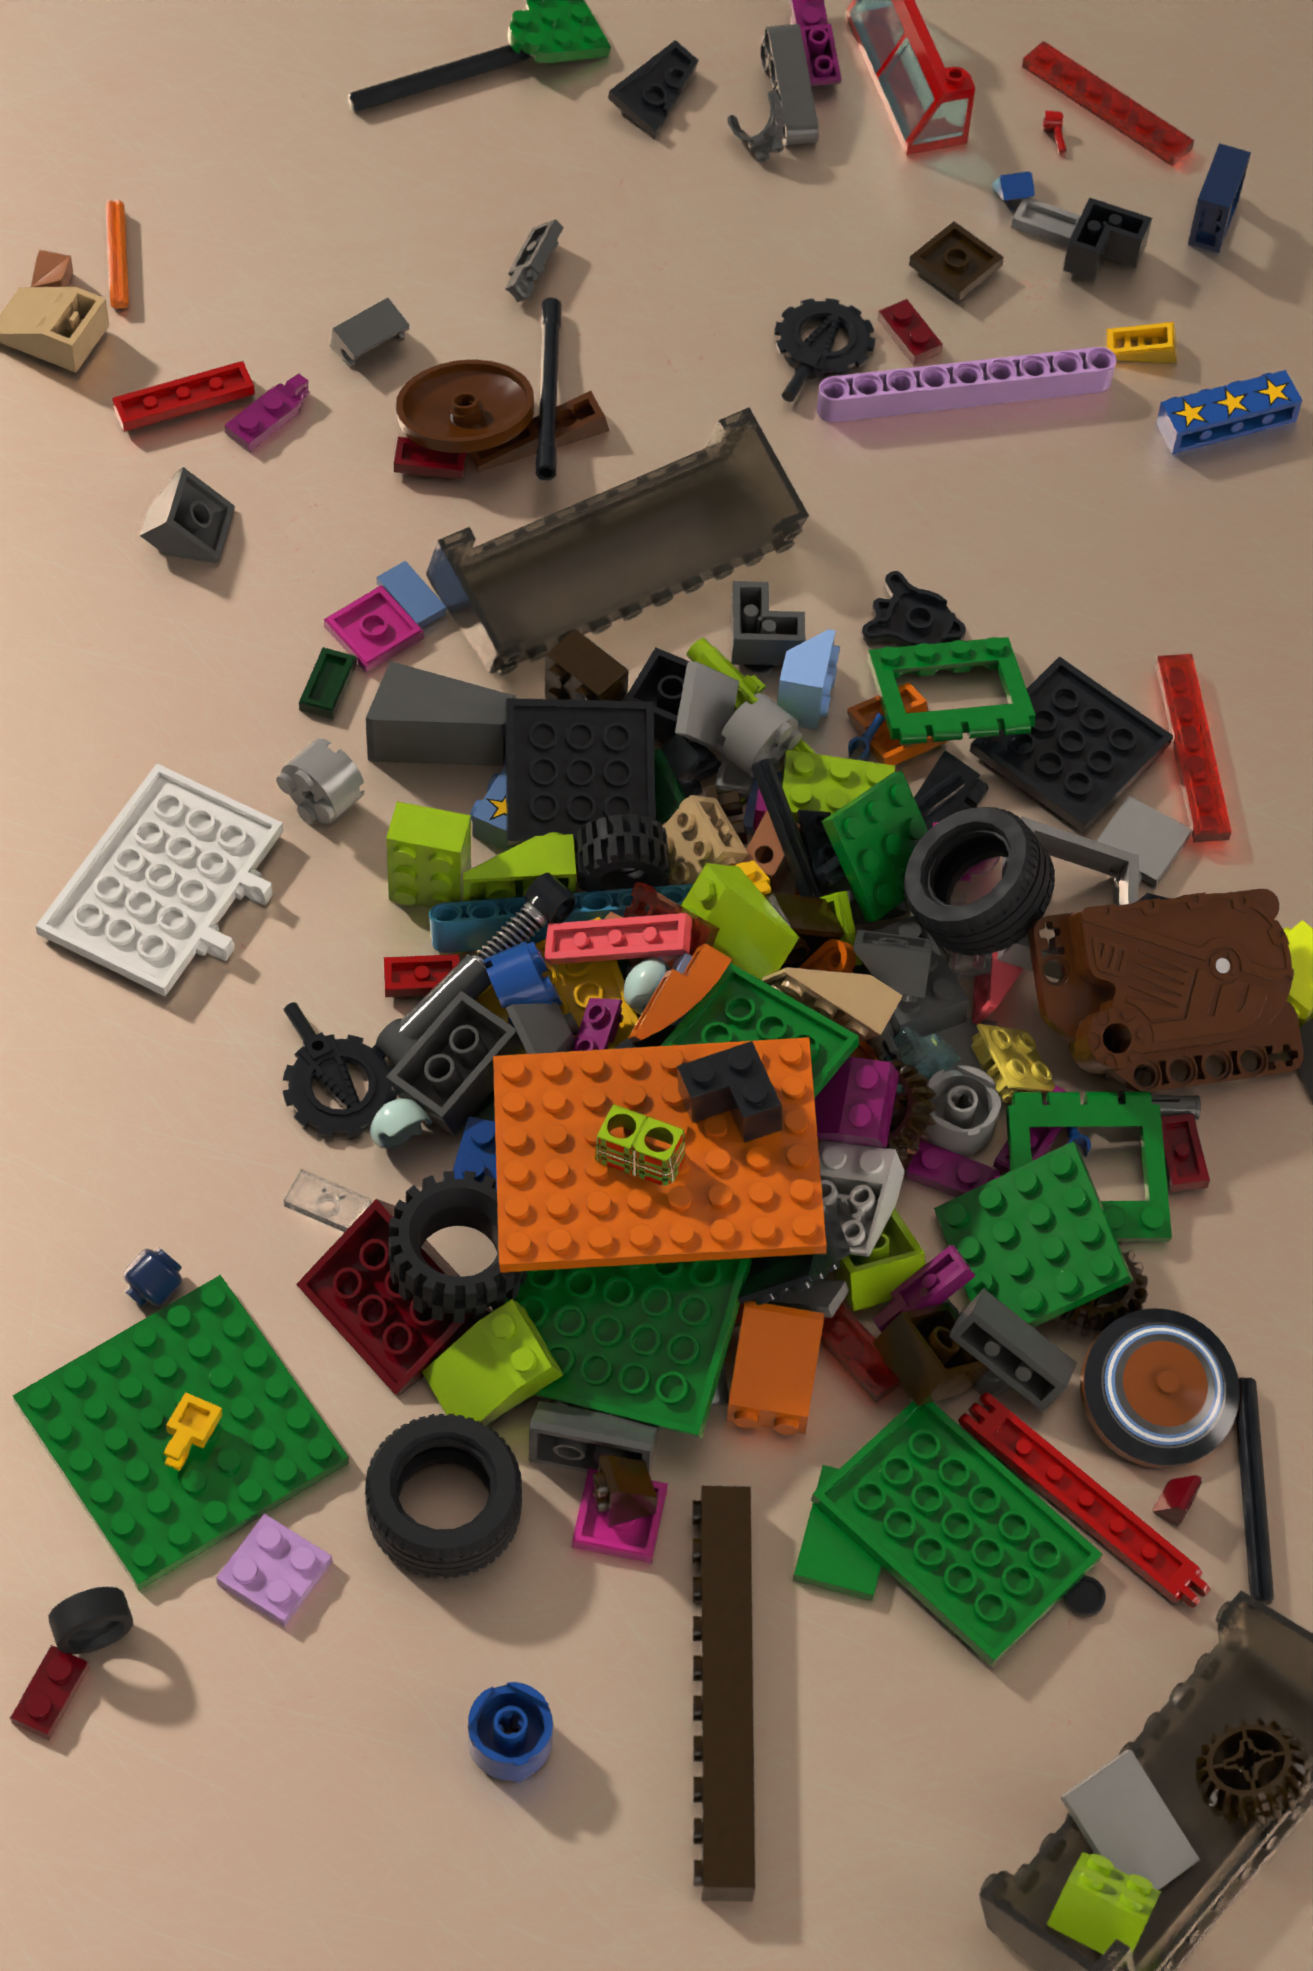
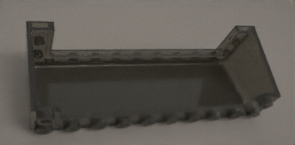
M750 407L720 419L705 449L474 548L476 538L470 527L437 540L426 576L489 673H498L499 676H503L518 667V663L527 659L530 662H535L544 658L550 649L575 629L583 635L591 631L593 635L599 634L607 630L612 625L611 622L623 618L624 621L631 620L640 615L645 607L652 604L655 607L663 606L673 599V595L682 591L686 594L692 593L701 588L704 582L715 577L716 580L724 579L731 575L736 567L743 564L746 567H751L765 558L764 555L775 551L777 554L789 550L795 545L794 539L803 531L802 527L809 514Z
M1241 1590L1231 1602H1225L1217 1613L1216 1622L1218 1623L1219 1643L1210 1653H1204L1199 1658L1194 1672L1184 1683L1180 1682L1174 1687L1169 1701L1160 1712L1156 1711L1149 1716L1143 1731L1135 1741L1126 1743L1121 1749L1119 1755L1125 1750H1132L1200 1859L1159 1890L1161 1893L1133 1953L1130 1947L1116 1939L1107 1951L1101 1954L1046 1925L1082 1852L1089 1855L1095 1854L1069 1812L1065 1822L1056 1833L1052 1832L1045 1837L1040 1845L1038 1854L1029 1864H1023L1015 1875L1003 1870L998 1874L993 1873L986 1878L981 1886L979 1898L987 1928L1037 1971H1177L1313 1806V1633ZM1258 1717L1265 1722L1266 1726L1276 1720L1281 1729L1289 1727L1294 1733L1295 1738L1300 1739L1304 1744L1306 1755L1309 1757L1311 1780L1310 1786L1305 1788V1800H1294L1296 1804L1295 1813L1287 1810L1281 1811L1280 1822L1272 1816L1266 1818L1264 1827L1257 1820H1252L1247 1828L1241 1824L1240 1819L1230 1825L1223 1815L1215 1816L1210 1806H1206V1803L1202 1801L1199 1793L1200 1789H1198L1195 1781V1773L1197 1772L1195 1765L1196 1758L1202 1756L1201 1744H1212V1733L1222 1735L1225 1733V1724L1236 1728L1240 1726L1242 1718L1248 1725L1254 1724Z

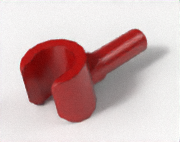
M1046 110L1045 118L1043 119V130L1054 131L1058 151L1060 154H1064L1067 149L1062 135L1063 113Z

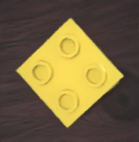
M985 1024L977 1025L979 1033L971 1038L973 1042L971 1048L982 1070L986 1071V1074L996 1084L995 1088L1004 1103L1011 1102L1013 1093L1018 1089L1043 1093L1053 1091L1055 1085L1052 1081V1073L1040 1058L1036 1050V1042L1027 1030Z

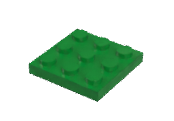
M900 771L891 773L822 821L866 922L877 921L905 901L904 876L907 864L917 843L928 831L904 773Z

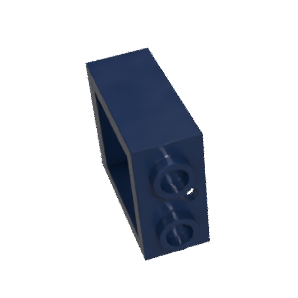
M1219 143L1198 197L1188 240L1189 245L1220 253L1241 196L1251 152Z

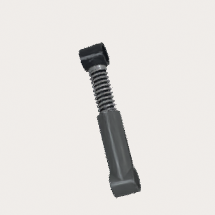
M548 872L540 875L527 889L524 896L526 904L520 909L521 913L516 912V918L511 917V922H506L507 927H501V931H497V937L492 936V941H487L488 946L482 945V950H477L478 956H471L469 954L465 956L404 1018L396 1019L389 1023L379 1034L376 1040V1047L397 1065L460 991L476 1000L492 984L486 970L488 967L483 961L484 959L518 945L525 940L530 941L529 936H535L533 932L535 930L539 932V928L544 927L545 924L563 922L575 909L578 897L551 873Z

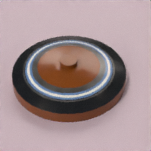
M1151 1308L1134 1311L1116 1319L1093 1341L1086 1353L1081 1369V1400L1089 1423L1099 1438L1110 1449L1126 1460L1138 1465L1169 1469L1196 1462L1214 1450L1224 1440L1237 1415L1240 1397L1239 1380L1234 1362L1228 1350L1208 1327L1195 1318L1181 1312Z

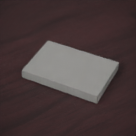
M1125 1750L1060 1797L1095 1854L1109 1859L1113 1863L1114 1868L1128 1875L1136 1874L1146 1878L1153 1884V1888L1160 1890L1200 1860L1132 1750Z

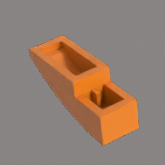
M706 943L699 946L683 974L675 969L669 970L664 974L629 1035L628 1040L633 1043L643 1040L684 1016L718 982L732 959Z

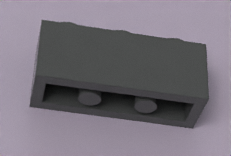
M984 1288L961 1311L949 1335L952 1340L1041 1411H1044L1066 1389L1077 1364L1076 1361Z

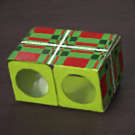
M615 1104L610 1109L596 1137L595 1160L597 1158L598 1163L662 1186L674 1182L686 1157L684 1129ZM617 1127L634 1131L631 1136L622 1139L610 1134ZM645 1136L671 1144L672 1146L663 1152L652 1151L645 1144Z

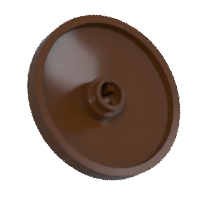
M458 360L428 368L411 378L402 387L396 400L397 420L401 431L420 446L449 453L476 452L499 446L520 434L532 420L535 410L534 393L528 379L510 366L487 360Z

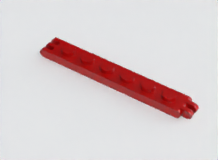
M984 1392L979 1397V1402L986 1409L978 1403H973L968 1408L969 1413L976 1420L966 1413L958 1419L959 1424L1170 1601L1177 1603L1181 1599L1189 1607L1195 1608L1200 1603V1598L1197 1594L1205 1597L1210 1592L1209 1585L1200 1578L1203 1575L1202 1570L991 1394Z

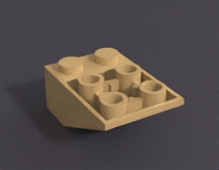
M19 287L0 313V343L76 373L109 327L106 298L78 287Z
M787 967L762 978L763 982L857 1034L859 1042L882 1034L903 995L874 976L867 974Z

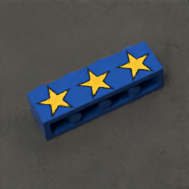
M1286 370L1265 373L1260 377L1244 381H1234L1225 386L1203 389L1194 394L1172 397L1162 401L1156 425L1171 454H1176L1295 423L1302 404V398Z

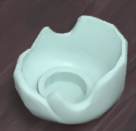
M651 957L640 962L630 971L624 983V1001L631 1009L640 1015L643 1013L666 971L671 970L669 965L657 957Z
M398 1098L384 1104L376 1113L370 1128L371 1138L380 1148L392 1149L406 1142L413 1135H421L422 1121L431 1125L432 1120L415 1100Z

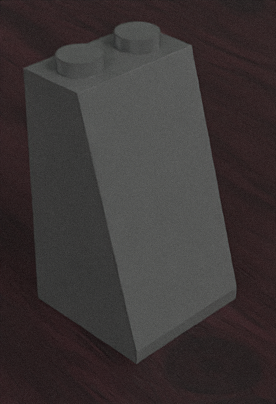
M390 661L366 716L367 758L374 762L504 766L506 758L505 701L506 698H515V695Z

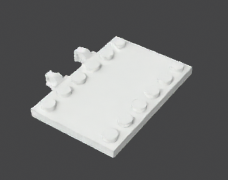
M156 763L36 924L37 934L166 996L196 953L205 956L208 952L211 956L227 961L234 951L233 939L220 933L217 923L235 898L241 900L246 895L251 901L264 906L273 896L272 883L261 878V872L256 869L284 831L283 823Z

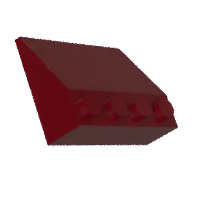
M375 1199L296 1285L393 1393L399 1396L424 1377L422 1371L478 1321L475 1322L473 1313L465 1314V1323H453L454 1314L449 1313L444 1314L443 1321L432 1319V1308L426 1307L422 1314L413 1309V1296L404 1301L399 1295V1283L393 1285L390 1276V1266H388L390 1218H394L395 1205ZM426 1240L420 1251L428 1265L439 1273L461 1277ZM489 1307L487 1308L486 1316L492 1312Z

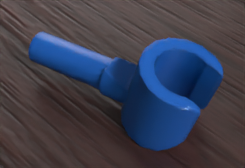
M878 713L861 737H855L850 740L848 744L849 757L855 749L862 748L864 751L861 753L859 760H869V744L885 720L884 716Z
M1067 1127L1068 1143L1074 1141L1076 1145H1080L1084 1150V1156L1087 1157L1091 1149L1089 1138L1079 1134L1077 1127Z

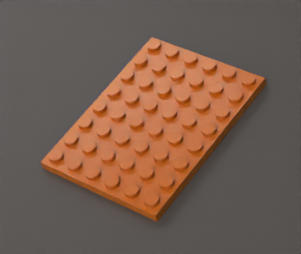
M809 1037L753 1041L782 1105V1130L745 1143L730 1111L692 1123L678 1092L677 1066L750 1041L493 1056L500 1273L825 1254L826 1235ZM613 1104L684 1129L686 1157L673 1183L666 1186L658 1185L598 1163L597 1158L595 1160L596 1137ZM623 1127L614 1128L610 1132L612 1136L621 1139L627 1138L634 1133V1131ZM645 1136V1144L652 1151L663 1152L672 1146L671 1144Z

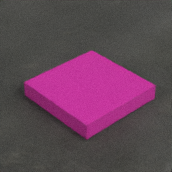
M382 585L324 619V627L348 654L357 656V664L366 673L424 639V631Z
M588 1468L572 1539V1548L652 1563L668 1483L652 1480L657 1495L656 1514L609 1527L605 1513H597L592 1496V1490H596L593 1474L598 1473V1469Z

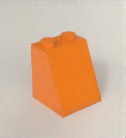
M754 1301L745 1302L726 1421L734 1422L742 1428L750 1429L757 1426L772 1428L784 1435L806 1434L825 1313L766 1303L756 1305Z

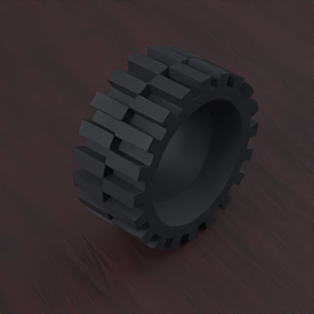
M454 1170L443 1172V1181L436 1183L433 1175L423 1179L422 1191H419L413 1185L406 1191V1203L399 1199L394 1207V1218H390L388 1258L393 1285L399 1283V1295L404 1301L413 1296V1309L422 1314L426 1307L432 1308V1319L443 1321L444 1314L449 1313L454 1314L453 1323H465V1314L473 1313L475 1322L486 1316L488 1307L491 1306L493 1311L505 1304V1297L514 1300L519 1294V1284L524 1285L527 1271L500 1273L496 1179L486 1175L483 1183L475 1181L476 1172L465 1170L464 1179H455ZM451 1226H465L476 1229L486 1235L494 1244L497 1256L491 1265L482 1272L471 1276L456 1277L434 1270L425 1261L420 1250L424 1242L435 1232Z

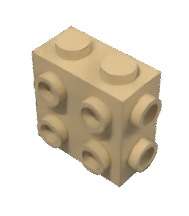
M690 795L681 802L679 809L662 825L667 832L671 872L668 881L671 885L694 884L706 863L735 866L748 856L746 848L716 798Z

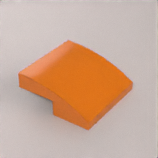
M909 682L898 686L906 713L928 711L927 700ZM879 696L847 708V714L860 737L867 731L878 713L884 716ZM885 719L869 745L870 752L879 763L897 765L943 745L947 741L933 742L932 737L929 736L927 737V743L901 745L899 739H891Z

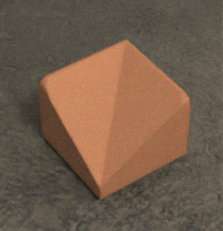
M39 250L31 287H68L73 275L71 256Z

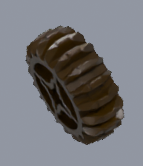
M893 1059L891 1063L899 1072L897 1084H902L905 1092L901 1094L896 1092L886 1148L896 1149L899 1159L902 1160L907 1159L908 1148L912 1151H920L917 1143L920 1138L924 1140L930 1139L925 1129L927 1126L936 1125L934 1119L929 1117V1114L938 1110L935 1103L930 1101L936 1094L932 1088L928 1087L929 1081L927 1077L919 1074L920 1072L914 1066L906 1065L900 1060Z
M1119 1241L1118 1244L1120 1246V1249H1122L1123 1245L1121 1241ZM1134 1250L1122 1252L1134 1281L1055 1317V1322L1066 1319L1068 1320L1066 1325L1068 1331L1078 1326L1081 1328L1083 1337L1088 1334L1089 1330H1095L1098 1336L1116 1319L1128 1313L1142 1310V1305L1146 1302L1148 1296L1147 1290H1145L1148 1279L1147 1276L1142 1275L1144 1269L1143 1262H1133L1135 1257ZM1102 1304H1111L1108 1307H1098Z
M1260 1717L1257 1718L1254 1724L1248 1725L1242 1718L1240 1726L1232 1728L1225 1724L1224 1734L1212 1733V1744H1201L1202 1756L1196 1758L1195 1765L1197 1770L1195 1781L1198 1789H1200L1199 1793L1202 1801L1206 1803V1806H1210L1215 1816L1223 1815L1230 1825L1240 1819L1241 1824L1245 1828L1249 1826L1252 1820H1257L1264 1827L1266 1818L1272 1816L1280 1822L1281 1811L1287 1810L1295 1813L1296 1804L1294 1800H1305V1788L1310 1786L1311 1777L1309 1772L1311 1764L1308 1755H1306L1304 1744L1299 1738H1295L1294 1733L1289 1727L1281 1729L1276 1720L1266 1726Z

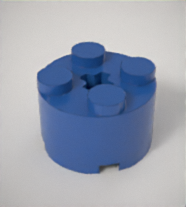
M524 941L483 960L488 967L486 969L502 1008L506 1009V1007L512 1004L532 1003L552 1004L557 1002L559 1006L563 1005L559 993L549 976L543 977L542 973L548 971V968L534 941L529 944ZM509 1017L508 1020H509L511 1026L514 1027V1025H513V1023H512V1021H511V1019H510V1017Z
M508 1682L507 1685L495 1688L492 1686L484 1690L472 1704L468 1716L469 1752L477 1766L494 1778L523 1782L545 1764L550 1755L553 1742V1718L545 1697L533 1687L519 1682ZM512 1728L518 1730V1733L512 1732L510 1735L503 1733V1731L509 1733Z

